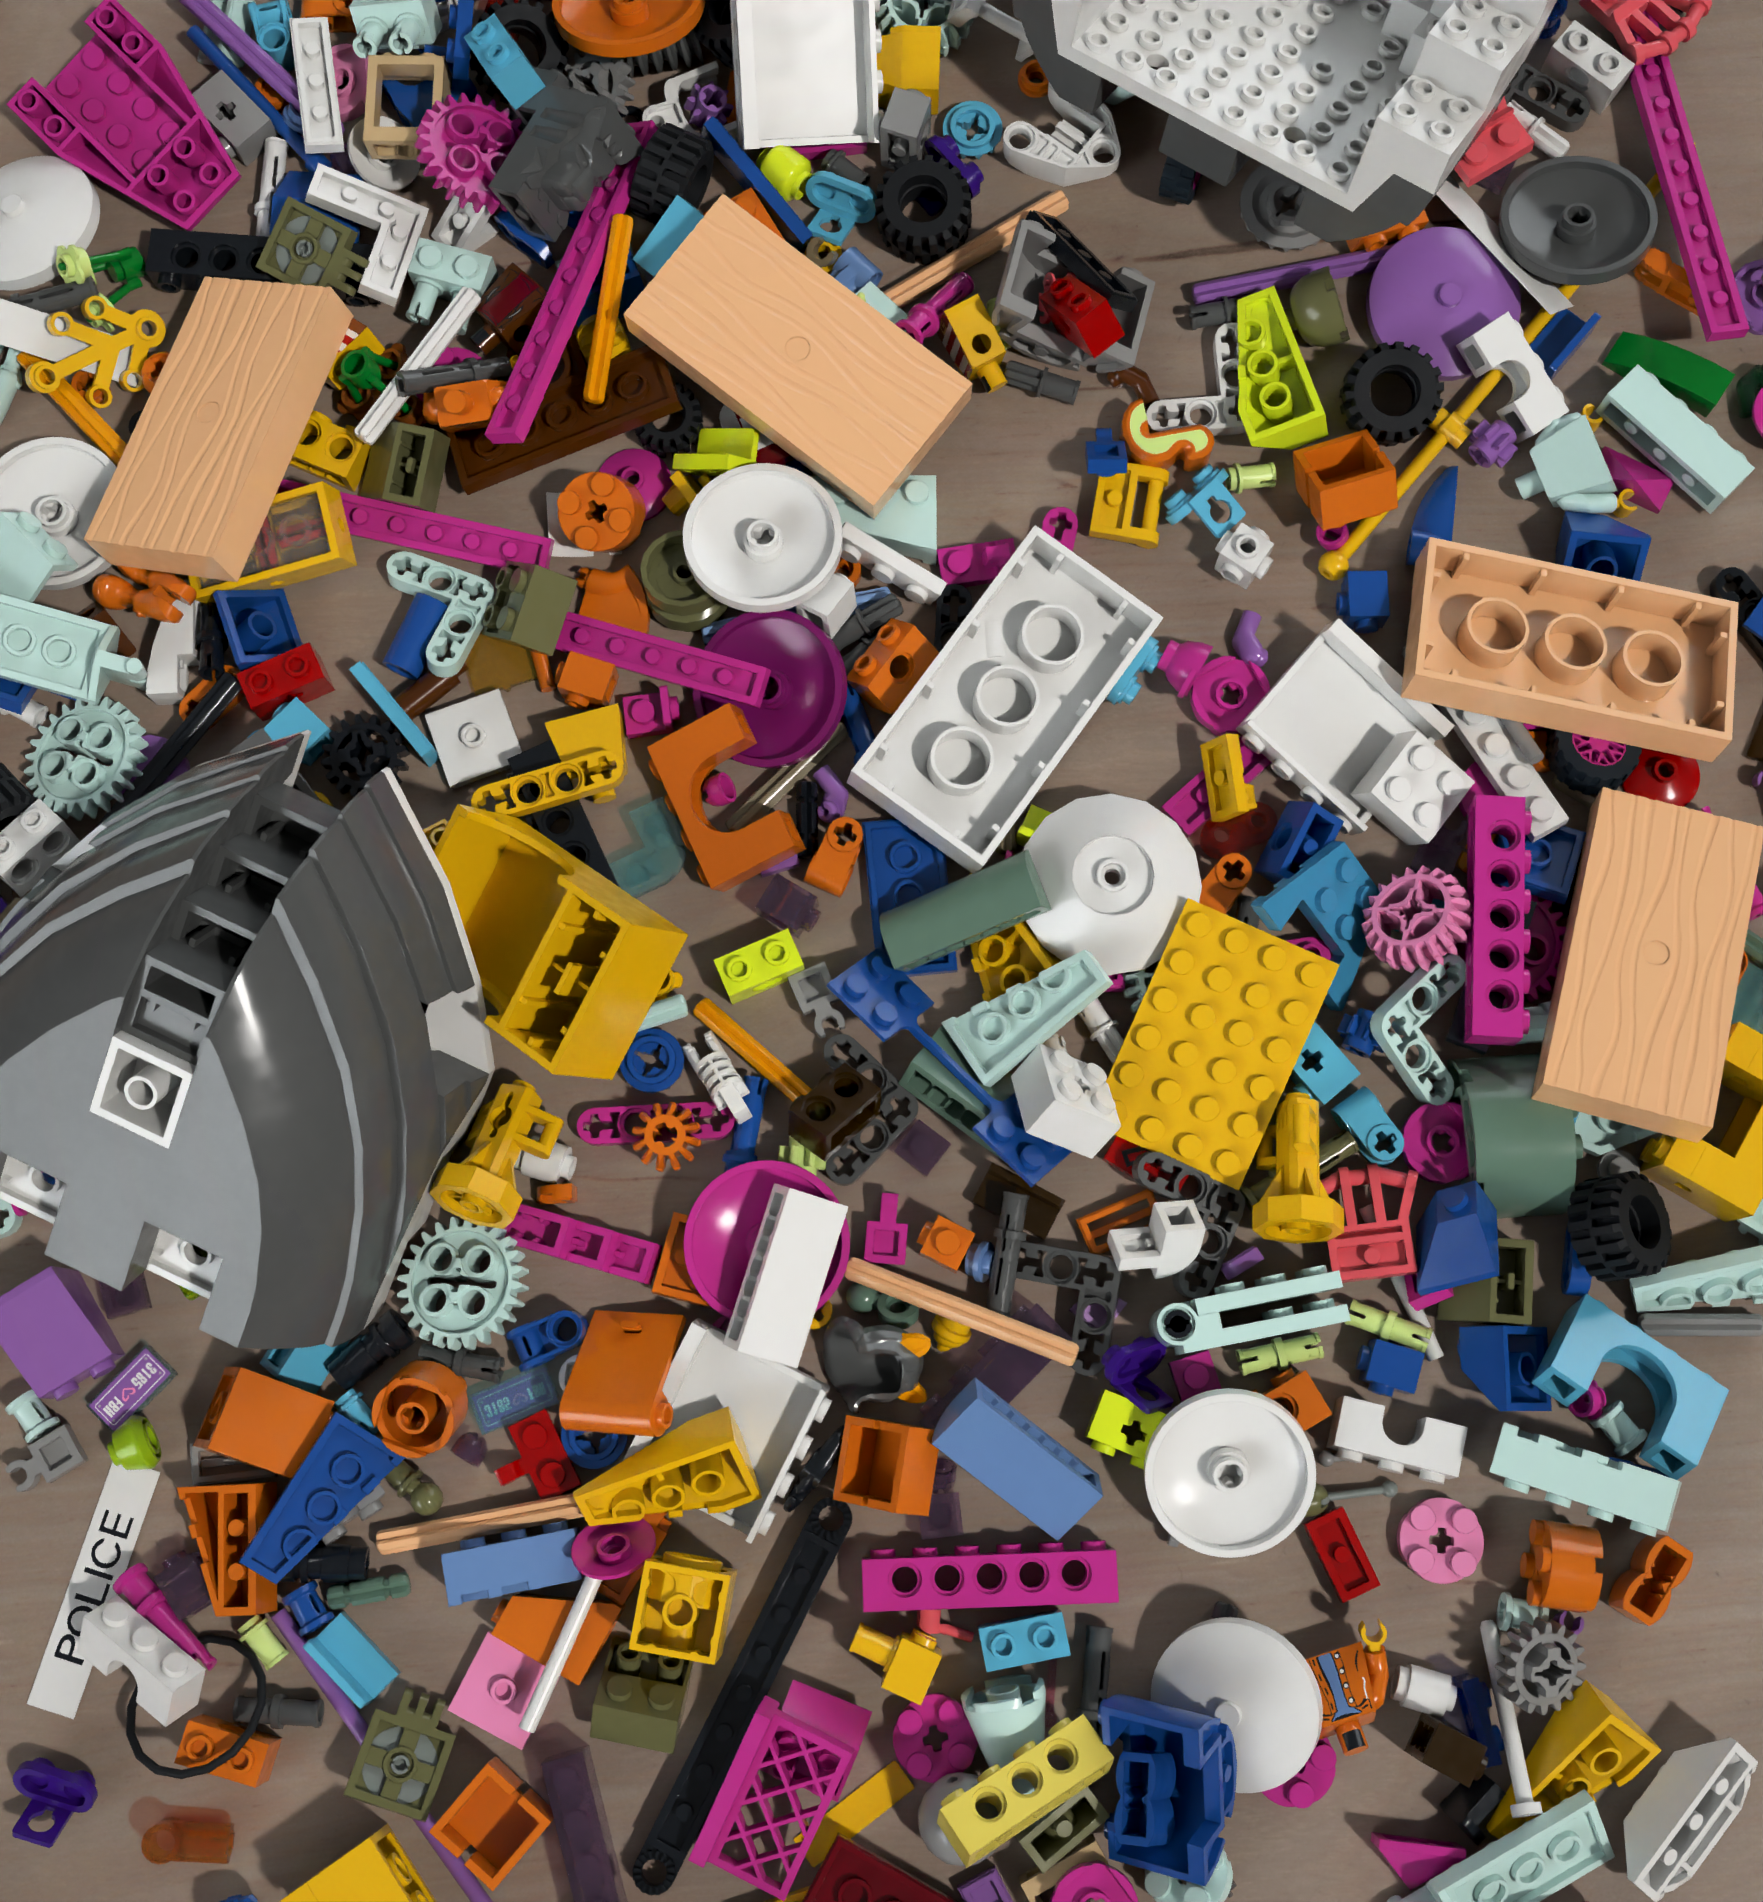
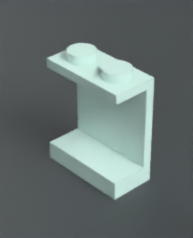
M0 512V594L33 603L54 571H75L78 564L67 554V548L61 542L53 539L41 527L42 523L40 520L28 512Z

